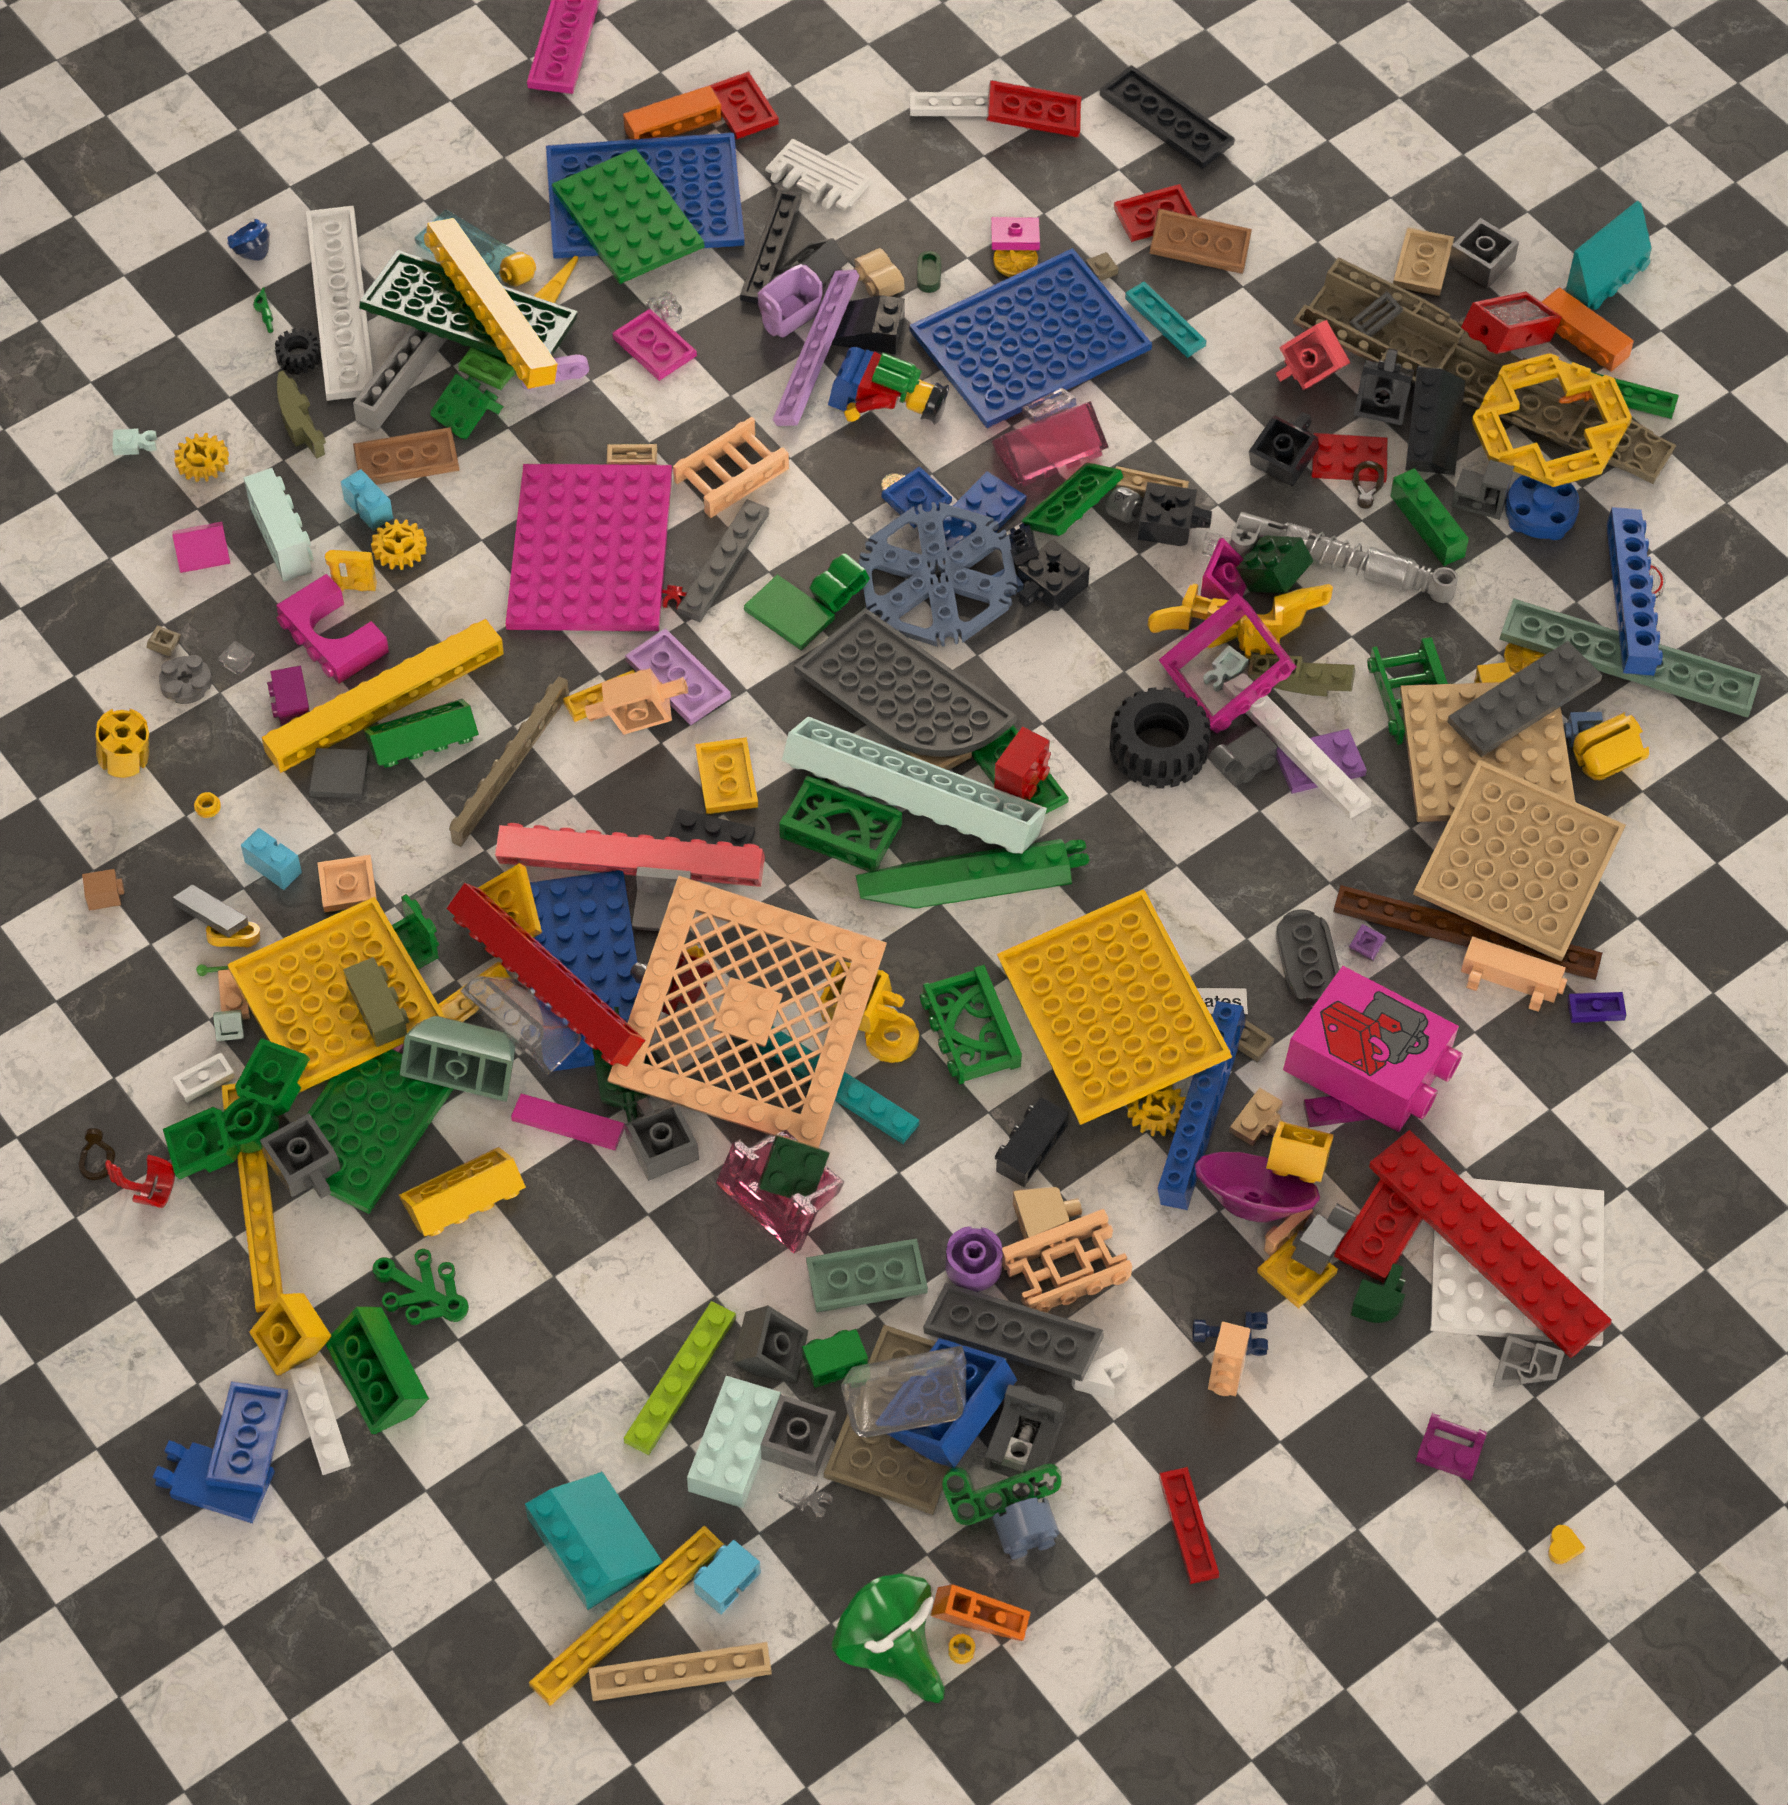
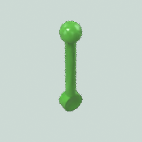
M204 964L196 968L199 976H205L208 972L228 970V966L206 967Z

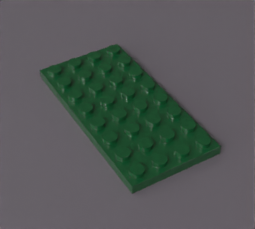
M397 250L360 300L359 309L368 311L371 314H376L391 319L394 322H400L415 329L423 330L441 338H446L464 346L506 359L502 351L497 348L493 338L487 334L481 321L476 318L474 311L466 304L460 291L456 290L453 281L445 274L441 264ZM502 285L553 356L576 321L578 311Z

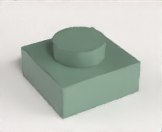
M241 1010L214 1012L216 1041L244 1039Z

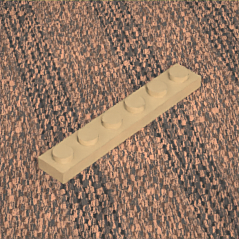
M767 1642L589 1668L593 1701L772 1674Z

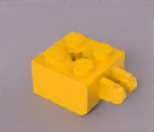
M839 961L834 966L830 975L831 978L844 973ZM845 962L846 966L849 969L851 963ZM878 969L858 1029L860 1031L873 1034L879 1019L896 1021L899 1013L894 1008L888 1006L900 1008L905 1001L900 994L892 992L889 975L883 970ZM846 978L834 983L840 995ZM830 986L824 988L820 997L823 1004L836 998ZM837 1004L826 1009L831 1021ZM820 1012V1013H821V1017H822V1021H823V1022H826V1020H825V1018H824L822 1012Z

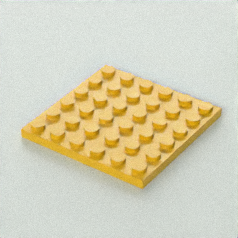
M375 896L227 964L233 979L268 1041L306 1054L310 1058L297 1082L301 1086L299 1093L404 1044L405 1036L379 1047L376 1046L349 991L343 969L374 957L378 966L383 965L388 976L386 983L388 987L393 986L397 993L399 1001L396 1004L399 1009L404 1008L408 1016L409 1023L406 1024L407 1034L417 1023L433 1016L446 1018Z

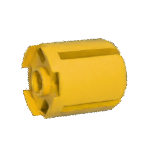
M130 708L129 711H113L111 709L104 713L97 722L95 734L98 764L103 770L108 769V774L114 777H132L140 772V767L144 768L148 763L149 730L147 721L141 713Z
M1625 712L1578 733L1573 744L1574 755L1580 767L1583 766L1582 771L1593 780H1603L1648 759L1649 747L1643 748L1639 735L1643 731L1633 715L1625 716Z

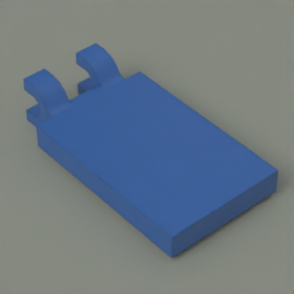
M168 1441L164 1450L168 1454L167 1460L176 1462L178 1465L174 1473L157 1466L153 1478L156 1479V1486L171 1489L170 1497L172 1499L253 1524L274 1476V1467H270L264 1493L206 1485L205 1478L213 1448L192 1442L188 1450L176 1442Z

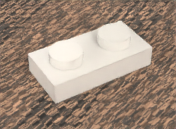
M222 1052L172 1079L183 1099L188 1103L236 1077Z

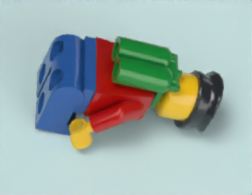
M851 347L848 349L837 377L833 382L828 405L844 411L847 421L853 422L860 418V413L869 410L894 409L900 397L899 402H906L908 410L921 414L920 419H929L935 425L943 415L949 385L942 386L937 382L933 385L919 380L922 370L907 361L885 353L881 355L877 352L869 350L865 352L861 348Z

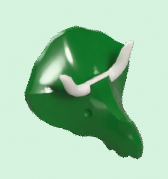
M902 1573L876 1578L856 1593L841 1615L832 1642L833 1652L841 1661L849 1665L868 1668L881 1675L902 1681L911 1692L927 1702L940 1703L944 1699L943 1681L930 1657L925 1635L926 1619L934 1600L931 1597L930 1584L924 1578Z

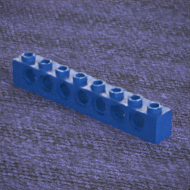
M1612 507L1606 528L1623 673L1654 676L1657 665L1660 666L1662 663L1663 652L1658 648L1660 631H1656L1658 623V613L1654 612L1656 596L1651 591L1653 575L1649 574L1651 557L1647 556L1649 539L1645 538L1647 523L1646 520H1643L1642 509Z
M1216 1002L1212 1018L1228 1046L1232 1058L1193 1075L1157 1188L1161 1205L1188 1210L1197 1181L1195 1163L1206 1153L1239 1047V1041L1245 1027L1244 1008L1241 1005Z

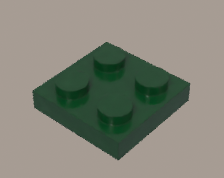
M776 1134L757 1187L761 1190L811 1205L830 1153L826 1150Z

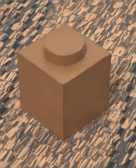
M115 869L82 874L84 894L89 911L121 905L120 895L125 894L122 878L117 879Z

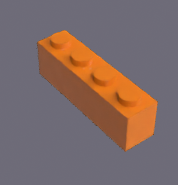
M710 85L624 113V130L630 140L673 137L721 121V104Z
M1557 288L1541 301L1562 316L1555 332L1576 346L1581 352L1594 359L1600 366L1612 372L1630 357L1634 340L1562 288Z

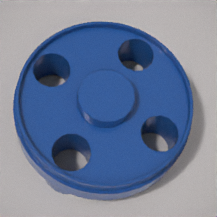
M1525 475L1520 476L1510 487L1506 498L1505 512L1509 520L1508 525L1513 531L1522 532L1531 537L1548 538L1551 540L1562 539L1566 532L1573 527L1578 516L1579 496L1577 490L1571 482L1552 487Z

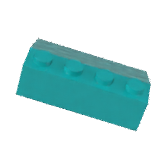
M1637 200L1574 251L1565 291L1591 310L1598 309L1606 298L1614 296L1622 285L1629 284L1634 276L1640 271H1645L1651 262L1649 258L1652 247L1640 201Z
M603 1471L549 1489L525 1504L528 1520L587 1610L653 1572L663 1563Z

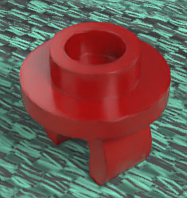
M667 585V590L662 589V593L668 594L663 599L664 608L668 607V602L671 599H675L677 607L682 601L680 596L687 595L686 592H682L683 587Z

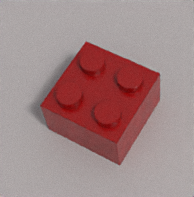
M1022 726L995 763L994 788L1021 799L1030 800L1036 791L1038 782L1040 780L1044 781L1049 774L1050 740Z

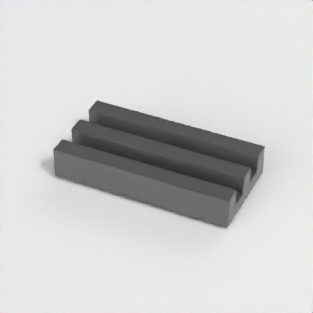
M1387 291L1349 322L1352 328L1354 327L1356 330L1372 337L1402 313L1403 308ZM1388 300L1390 302L1361 326L1358 324L1385 301ZM1393 307H1395L1394 310H1392L1389 314H1387L1384 318H1382L1378 323H1376V324H1375L1373 327H1371L1368 331H1366V332L1364 331V330H1366L1369 326H1371L1374 322H1376L1380 317H1382L1385 313H1387L1390 309H1392Z

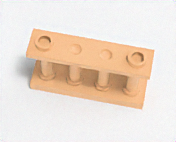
M750 417L746 421L738 423L733 429L690 456L680 459L673 466L674 482L679 484L683 480L688 479L704 495V512L712 518L788 470L789 453L783 447L775 452H770L755 437V420ZM747 442L763 460L751 465L735 448ZM727 454L744 472L736 477H731L715 460ZM707 466L724 484L712 490L696 472Z

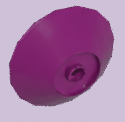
M1216 1152L1202 1156L1195 1163L1196 1176L1228 1212L1245 1220L1254 1222L1274 1221L1312 1209L1320 1200L1318 1187L1314 1183L1304 1182L1299 1179V1176L1288 1174V1176L1274 1174L1271 1169L1266 1168L1268 1158L1242 1152Z

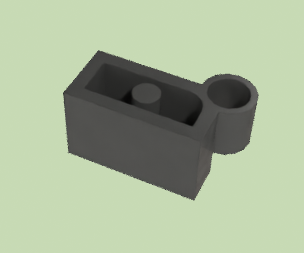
M1257 726L1229 745L1221 744L1211 752L1209 759L1234 787H1237L1243 782L1247 783L1252 780L1255 774L1261 770H1267L1274 765L1277 746Z
M1338 1203L1333 1208L1328 1219L1319 1214L1316 1217L1311 1214L1303 1227L1306 1230L1305 1233L1299 1231L1292 1243V1246L1296 1247L1291 1258L1321 1275L1335 1255V1251L1352 1226L1357 1214Z

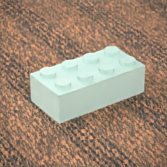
M270 468L243 477L251 512L283 582L311 573L310 562L314 561L309 547L311 545L307 532H302L300 528L302 527V522L298 513H293L291 510L294 509L290 495H285L283 492L285 486L281 476L276 477L273 469Z
M726 1376L687 1476L689 1492L744 1508L762 1460L761 1442L781 1392Z

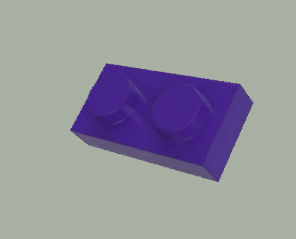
M1623 992L1569 994L1567 998L1571 1023L1625 1021L1627 1016Z

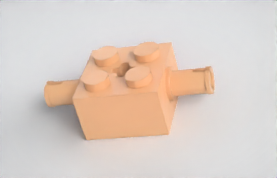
M650 668L639 670L636 673L615 677L612 680L602 682L603 701L585 706L586 715L590 722L610 716L623 735L672 721L670 698L687 694L688 686L684 677L663 684L657 679Z

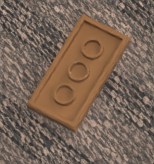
M1158 209L1149 254L1243 274L1252 229Z
M451 427L353 444L358 471L362 469L376 485L460 471Z

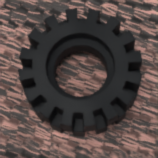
M296 328L291 329L292 333L285 331L284 337L279 335L278 341H275L277 362L279 366L281 365V369L283 371L287 369V373L290 374L294 370L296 375H300L301 370L305 374L308 373V368L311 370L315 369V364L318 365L320 363L319 359H321L319 342L316 335H312V332L309 330L305 333L303 328H300L299 332H296ZM297 348L306 349V351L301 354L289 353L290 351Z

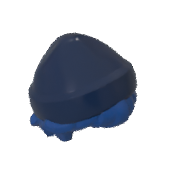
M257 218L254 219V222H249V224L240 228L236 233L227 237L228 247L233 249L236 255L245 259L260 261L268 254L270 232L267 229V224L262 223Z

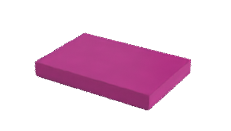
M648 309L612 333L613 339L658 381L697 356L696 350L651 309Z

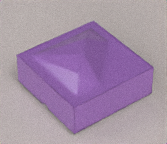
M1362 924L1349 948L1374 961L1386 940V936Z

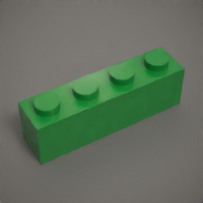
M1413 468L1393 477L1390 497L1441 564L1446 566L1464 558L1469 538L1416 469Z

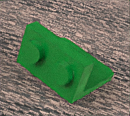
M456 373L432 408L430 414L446 428L451 427L452 432L458 437L467 439L487 409L499 414L504 406L497 401L499 397L492 391L486 389L484 392L480 389L481 383L471 376L466 379Z
M405 894L401 896L405 918L394 923L392 927L419 970L439 958L437 951L439 942L434 934L437 932V929L430 918L425 919L421 914L423 911L417 900H411Z

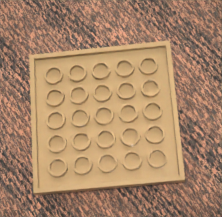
M1502 682L1401 686L1400 697L1417 822L1449 821L1478 760H1482L1575 802L1561 707L1481 757L1447 722L1448 716Z
M1478 760L1413 895L1562 962L1626 825L1482 760Z

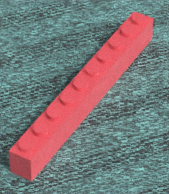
M508 823L507 826L499 825L495 857L499 864L517 865L520 863L524 866L600 873L620 870L623 871L624 875L636 876L637 867L691 871V880L756 887H761L765 861L763 849L754 844H744L743 847H739L723 841L717 842V844H706V841L700 839L683 842L675 837H665L664 840L654 839L650 835H638L637 838L628 837L627 834L621 832L604 835L596 830H587L586 833L575 832L571 828H560L558 831L549 830L548 827L542 825L525 828L517 823Z

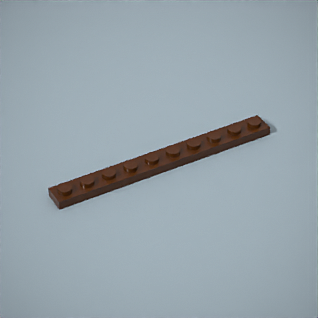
M1340 885L1333 910L1334 913L1469 947L1473 936L1566 967V973L1596 980L1603 952L1570 944L1561 962L1462 916Z

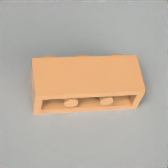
M1222 1321L1214 1351L1208 1390H1212L1221 1396L1232 1395L1236 1397L1244 1367L1250 1328Z

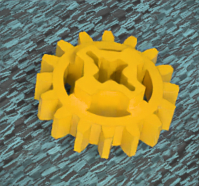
M195 433L194 439L185 437L186 443L179 442V450H174L175 466L178 468L180 475L185 474L187 480L194 477L195 482H199L200 478H204L208 482L209 476L212 475L214 478H218L217 472H225L224 465H229L228 449L225 447L223 440L218 441L217 435L209 438L208 433H204L203 437H199Z
M395 519L393 525L385 522L386 528L378 527V535H372L373 542L371 547L375 560H380L382 566L389 563L392 570L395 565H399L400 570L404 569L405 564L413 567V561L420 562L421 555L426 554L425 547L427 542L423 529H418L416 523L409 526L408 520H405L403 524H399L398 519Z
M1172 1084L1127 1104V1117L1132 1118V1126L1140 1124V1132L1144 1133L1148 1129L1151 1136H1154L1156 1131H1160L1161 1135L1165 1136L1166 1129L1175 1132L1176 1124L1179 1122L1186 1097H1180L1181 1089L1173 1090ZM1142 1100V1101H1143L1142 1109H1139V1106H1138V1105H1139L1140 1101ZM1172 1105L1175 1107L1173 1114L1170 1113Z

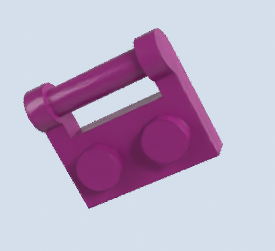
M1432 1412L1416 1457V1462L1471 1481L1487 1431L1469 1429L1441 1419L1440 1415ZM1437 1429L1474 1442V1446L1470 1448L1434 1435L1435 1430Z

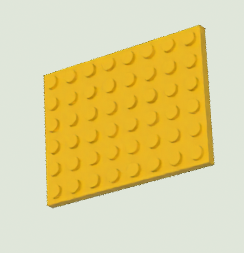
M1144 889L997 954L998 960L1080 1125L1232 1058L1228 1046Z

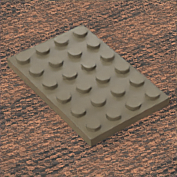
M883 1325L825 1468L824 1478L934 1515L943 1492L942 1482L944 1475L951 1467L931 1461L882 1432L876 1425L935 1345V1341Z

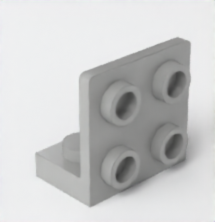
M637 867V896L632 922L633 929L660 931L678 876L691 879V871Z

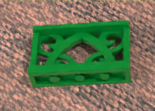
M806 776L786 815H783L779 823L780 838L871 872L880 868L884 855L897 831L901 828L902 812L891 805L875 802L870 797L854 794L844 787H836L820 778ZM810 796L823 801L819 803L814 799V807L816 809L814 811L806 804V800ZM801 809L807 814L800 821L795 820ZM849 812L859 830H849L841 833L839 836L832 834L830 824L825 818ZM873 821H877L882 824L888 825L887 829L883 832H869V830L875 831L881 827V824L876 825L873 823ZM819 823H821L824 826V830L816 828L820 827ZM850 837H854L855 842L847 839ZM870 839L881 840L876 850L870 848Z
M985 965L974 967V971L930 984H923V994L919 995L922 1008L929 1011L930 1027L933 1032L938 1033L940 1038L938 1039L939 1049L942 1055H947L949 1073L951 1077H956L959 1085L964 1084L965 1081L1007 1068L1013 1070L1021 1067V1050ZM975 985L969 990H967L963 995L958 990L968 986ZM950 993L958 1000L955 1002L949 997H944L948 1004L940 1006L936 998L938 995ZM970 1003L974 1007L976 1003H982L984 1007L981 1010H976ZM964 1009L974 1017L989 1018L990 1022L982 1027L979 1033V1041L969 1038L954 1029ZM942 1015L947 1016L946 1022L944 1021ZM992 1032L996 1035V1038L991 1039L988 1037V1042L984 1041L986 1033ZM975 1052L981 1054L979 1062L970 1066L963 1064L960 1059L961 1055L967 1054L970 1056V1062L974 1059ZM986 1054H991V1055H1001V1054H1004L1003 1056L996 1057V1058H993V1059H990V1060H986Z

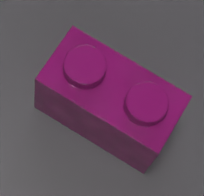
M301 665L270 671L272 681L267 682L270 697H275L276 702L271 703L273 717H279L280 725L283 726L292 719L310 712Z

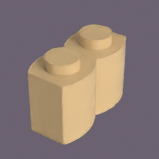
M881 248L855 259V268L853 270L857 271L859 274L858 281H862L865 284L866 290L871 297L879 295L893 296L904 290V278L901 272L891 263L889 257Z

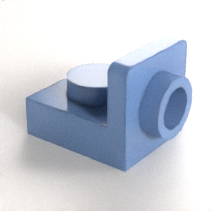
M1570 712L1568 723H1564L1565 738L1569 740V747H1573L1574 739L1578 733L1603 722L1602 712Z

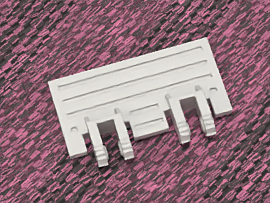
M794 139L766 167V171L771 173L772 182L778 183L786 174L787 176L783 181L784 188L790 189L796 183L798 188L810 193V200L813 203H817L824 194L827 195L822 202V206L825 209H829L835 202L836 207L845 210L848 206L851 207L871 184L870 177Z

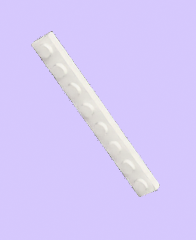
M1242 673L1224 683L1223 691L1231 699H1234L1253 681L1245 673ZM1267 695L1259 698L1252 704L1246 714L1349 819L1371 807V800Z

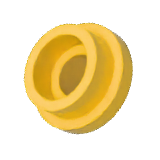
M205 792L197 797L194 809L200 817L210 818L219 813L221 803L219 798L213 793Z

